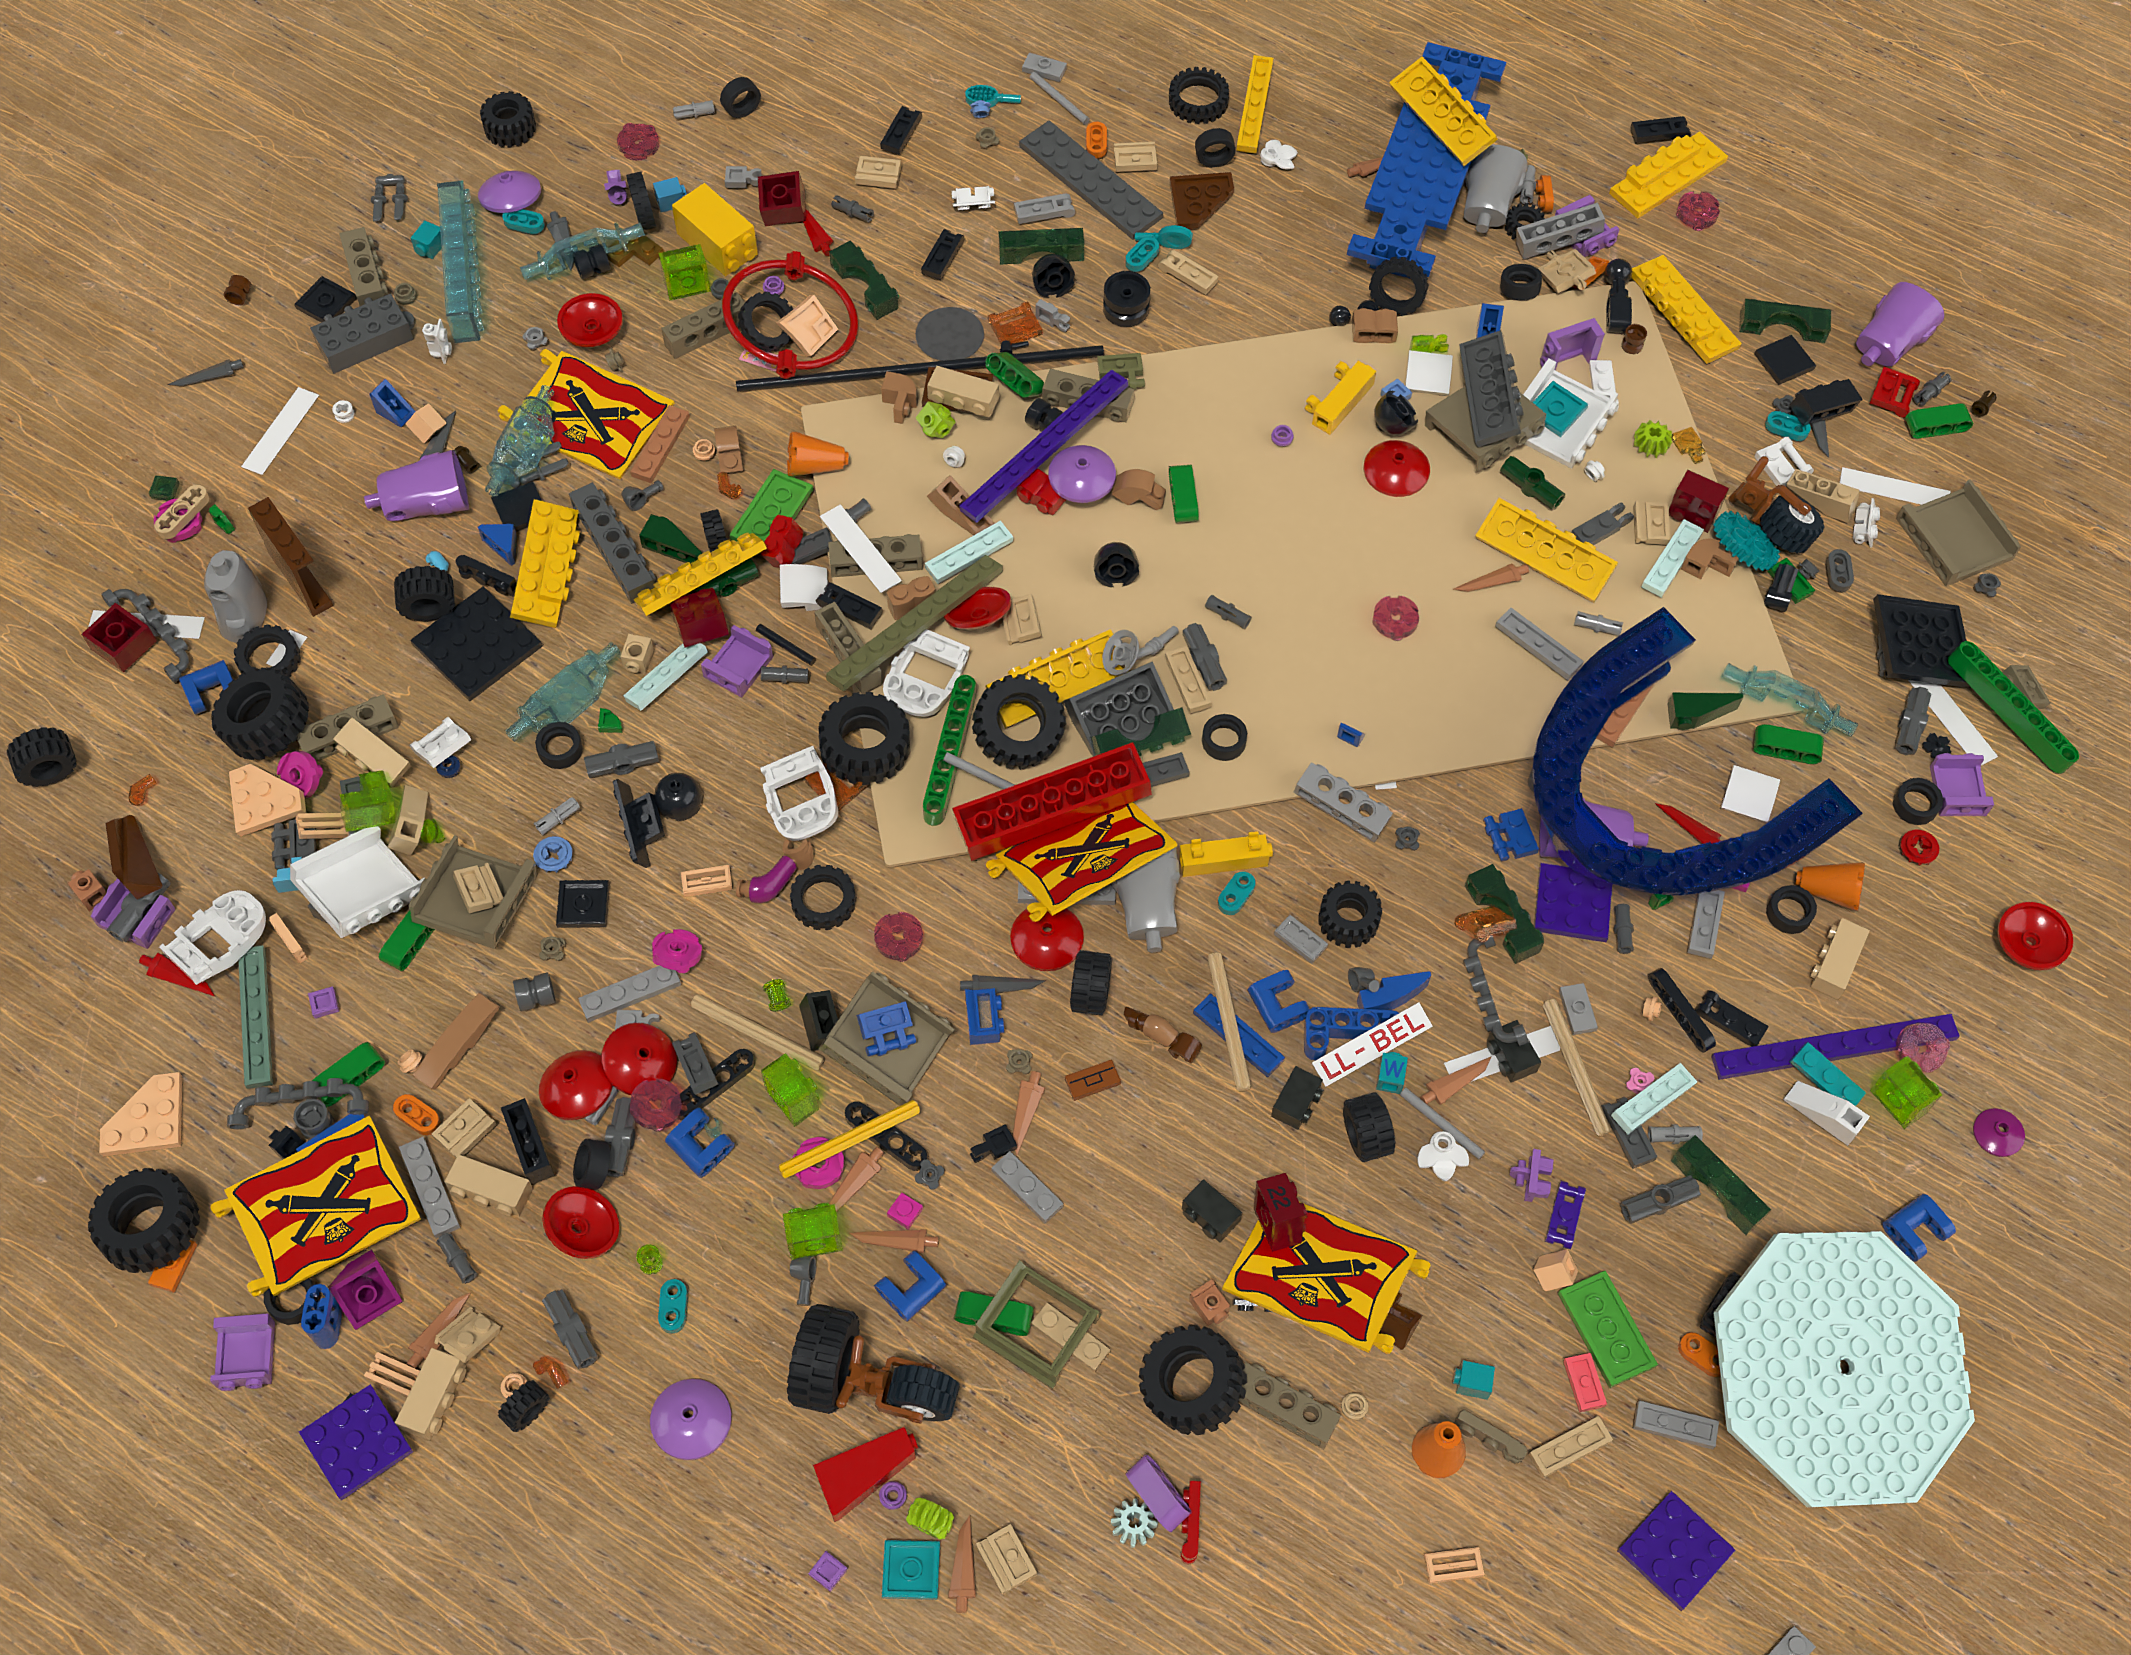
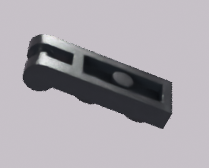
M902 106L880 143L881 149L900 155L916 125L920 123L922 112L918 110L911 111L908 107Z
M1684 116L1632 122L1630 127L1635 143L1675 139L1678 136L1683 138L1686 135L1691 137V131L1687 127L1688 123Z
M943 229L921 267V274L941 280L959 247L963 245L964 235L959 233L955 235L950 230Z
M460 555L456 558L455 562L462 578H473L481 585L491 586L501 594L506 593L514 597L516 589L514 577L466 555Z
M831 582L825 586V592L816 599V603L820 607L835 602L845 617L869 629L872 628L882 614V607Z
M1707 990L1703 996L1704 1001L1699 1003L1695 1009L1697 1014L1751 1047L1758 1046L1769 1026L1721 999L1716 992ZM1712 1006L1718 1009L1717 1013L1711 1010Z

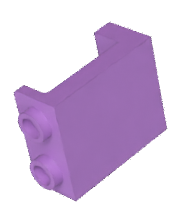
M1588 195L1556 210L1555 216L1594 204L1595 200L1591 195ZM1605 223L1604 232L1570 246L1584 257L1594 255L1598 250L1610 247L1617 241L1619 228L1615 226L1610 229Z
M1595 318L1550 332L1544 344L1540 364L1543 367L1549 358L1556 362V370L1558 362L1579 355H1583L1589 364L1590 360H1597L1605 333Z
M733 625L731 627V637L712 661L706 658L701 664L703 677L742 698L761 674V666L766 667L772 660V647L766 639H759L747 629Z
M1943 753L1935 757L1930 765L1932 782L1941 790L1943 796V806L1938 812L1939 816H1987L1994 806L1993 797L1986 796L1981 773V764L1984 761L1983 755H1975L1973 753L1951 755Z
M118 878L108 887L106 895L100 903L96 904L91 914V918L96 925L104 930H107L121 912V904L126 895L130 893ZM159 895L128 941L148 949L175 911L171 901Z
M269 1314L214 1318L213 1328L218 1333L215 1375L210 1376V1382L221 1391H232L235 1387L239 1386L258 1389L263 1384H271L275 1321Z

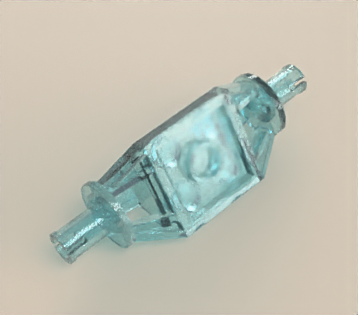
M616 222L614 223L616 230L593 228L555 242L544 256L541 251L537 252L538 261L523 267L521 266L522 275L527 280L543 273L548 280H551V275L567 270L563 253L567 256L572 255L573 252L579 251L578 248L582 246L589 248L599 244L598 240H601L606 254L623 248L626 252L628 251V241L645 236L642 225L638 223L622 229ZM605 239L619 240L620 244L608 248ZM559 259L561 266L550 270L549 266Z
M542 385L536 397H526L523 403L515 408L496 443L492 462L487 465V472L491 479L485 487V491L489 492L490 495L498 496L503 484H514L518 477L537 467L554 435L551 419L553 410L548 404L554 395L553 389L548 393L551 387Z
M610 642L597 654L588 649L584 652L585 656L561 670L532 694L523 706L516 708L520 718L505 729L508 737L512 738L515 742L528 729L539 733L543 727L550 723H571L599 699L605 677L609 675L606 664L620 654L618 647L613 642ZM595 670L598 673L592 681L589 675ZM543 713L549 717L541 721L535 719Z
M1728 663L1722 673V677L1741 684L1739 693H1743V695L1746 693L1762 702L1771 689L1775 690L1774 693L1782 698L1787 699V697L1795 699L1796 704L1809 709L1805 717L1806 723L1822 729L1821 733L1827 734L1830 729L1835 728L1851 737L1858 726V723L1839 715L1841 705L1836 704L1831 708L1817 689L1776 670L1757 671V666L1753 665L1746 672ZM1751 687H1760V688H1763V689H1762V691L1760 692V691L1755 690V689H1753V688H1751ZM1817 711L1825 719V722L1814 717Z

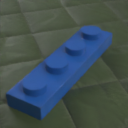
M1210 993L1194 1009L1193 1014L1226 1041L1217 998ZM1235 1015L1244 1058L1268 1078L1284 1062L1285 1057Z

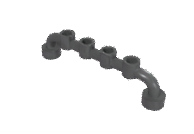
M108 589L101 593L102 598L109 607L114 603L120 605L118 600L121 598H128L135 609L143 615L147 623L155 629L159 637L166 642L174 655L179 658L180 661L176 666L170 663L163 668L173 683L179 681V678L182 677L181 673L189 665V656L186 652L189 648L181 637L175 640L173 636L176 632L168 622L164 625L160 622L163 620V617L156 608L152 610L148 608L151 603L145 594L142 593L138 596L129 589H119L114 592Z
M1490 927L1480 930L1481 935L1469 943L1467 948L1468 958L1464 959L1468 973H1474L1475 977L1470 978L1474 992L1480 991L1481 997L1476 999L1481 1012H1487L1488 1016L1483 1017L1487 1031L1493 1030L1494 1035L1501 1042L1513 1043L1518 1041L1519 1046L1529 1043L1523 1024L1514 1026V1032L1512 1033L1503 1031L1477 953V949L1481 945L1485 944L1486 949L1496 946Z
M340 1078L327 1079V1086L319 1087V1083L316 1081L303 1082V1089L295 1090V1086L292 1084L279 1085V1092L271 1093V1088L258 1087L255 1088V1095L241 1099L235 1106L233 1114L227 1116V1128L237 1130L248 1128L249 1116L244 1115V1111L252 1105L268 1106L270 1103H292L294 1100L318 1099V1097L325 1096L341 1097L342 1094H350L353 1100L348 1101L347 1113L363 1115L369 1112V1101L363 1099V1093L359 1087L354 1084H343V1080Z

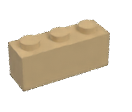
M936 366L927 385L929 400L953 406L956 409L970 411L980 416L990 417L999 399L998 383Z
M351 718L333 738L335 744H337L335 749L345 757L348 754L356 759L354 764L364 772L369 769L375 774L373 779L382 786L388 784L390 787H393L411 767L409 761L354 718Z
M1843 918L1837 926L1833 924L1827 935L1830 942L1828 945H1823L1818 956L1822 958L1820 965L1816 963L1810 977L1814 978L1811 988L1839 999L1846 989L1870 930Z
M459 1154L444 1181L451 1195L463 1199L464 1196L471 1198L475 1204L481 1207L493 1206L499 1213L506 1216H511V1214L520 1216L533 1190L528 1179Z
M431 1348L395 1421L400 1430L429 1441L433 1434L438 1433L442 1424L441 1417L445 1409H449L453 1402V1392L457 1384H461L466 1375V1365L461 1360Z

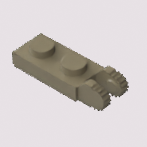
M1465 1410L1460 1412L1454 1422L1459 1427L1461 1434L1470 1438L1473 1436L1483 1441L1482 1444L1489 1450L1501 1451L1504 1459L1508 1462L1511 1461L1514 1464L1521 1463V1460L1527 1455L1526 1446Z

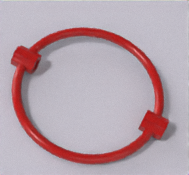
M798 251L787 253L786 260L761 261L740 270L729 281L722 298L724 321L735 340L755 357L775 365L776 373L780 375V378L784 379L794 377L796 370L816 369L836 362L850 350L858 333L857 311L848 293L828 274L804 264L805 257ZM783 268L785 269L784 274L791 280L802 278L803 273L814 276L831 287L844 302L850 319L848 336L839 349L826 357L816 360L797 361V355L793 353V350L789 349L779 351L777 357L768 354L749 342L737 328L731 314V298L735 288L747 276L766 269Z

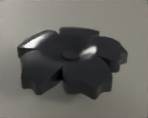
M1930 733L1926 742L1922 743V748L1926 753H1930V757L1934 759L1937 755L1943 753L1951 754L1952 752L1950 746H1947L1950 742L1948 737L1939 736L1938 738L1935 733Z

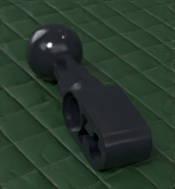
M1621 258L1610 261L1605 268V278L1612 285L1606 305V331L1613 333H1625L1626 328L1632 323V299L1628 297V290L1625 289V284L1632 276V267L1628 261Z

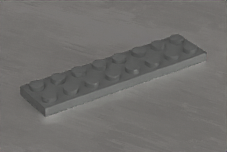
M1050 120L1019 141L1021 149L1132 240L1135 239L1136 232L1144 233L1163 219V212Z

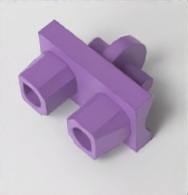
M620 170L607 171L608 183H604L605 190H609V200L614 204H622L627 198L626 191L624 190V188H627V182L622 181Z
M1533 1149L1532 1156L1529 1157L1528 1168H1526L1525 1160H1519L1518 1167L1510 1169V1176L1516 1179V1186H1524V1180H1526L1524 1201L1532 1202L1534 1197L1548 1198L1550 1194L1551 1182L1538 1180V1173L1551 1175L1554 1160L1541 1156V1150Z

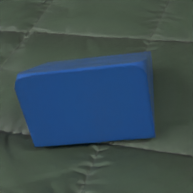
M1341 723L1337 737L1358 747L1365 737V733Z

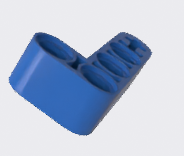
M1313 1007L1307 1012L1304 1024V1053L1309 1059L1316 1061L1326 1055L1329 1038L1355 1039L1378 1026V1023L1381 1024L1396 1016L1399 1012L1394 1010ZM1311 1020H1319L1322 1024L1314 1025ZM1336 1021H1343L1347 1025L1339 1026ZM1361 1022H1368L1371 1024V1027H1364ZM1311 1043H1319L1322 1047L1314 1048Z

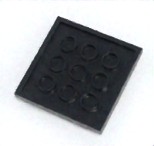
M484 586L455 606L450 614L442 616L410 640L411 644L468 701H472L543 647L541 641L518 619L510 618L511 612Z
M1880 594L1873 598L1888 677L1971 688L1951 667L1948 661L1951 653L1962 642L1967 641L1958 605Z

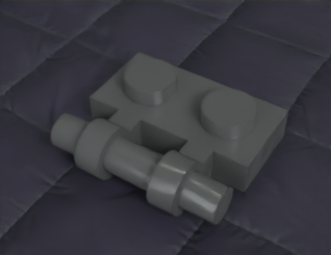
M296 819L289 820V829H284L282 823L274 824L271 840L274 842L272 861H274L275 869L285 868L284 861L290 859L292 864L291 858H305L317 852L316 839H299ZM304 828V830H316V828ZM286 840H289L290 848H284Z

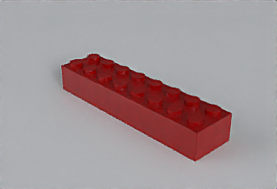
M1132 742L953 807L952 810L970 859L973 861L1152 795L1151 782Z

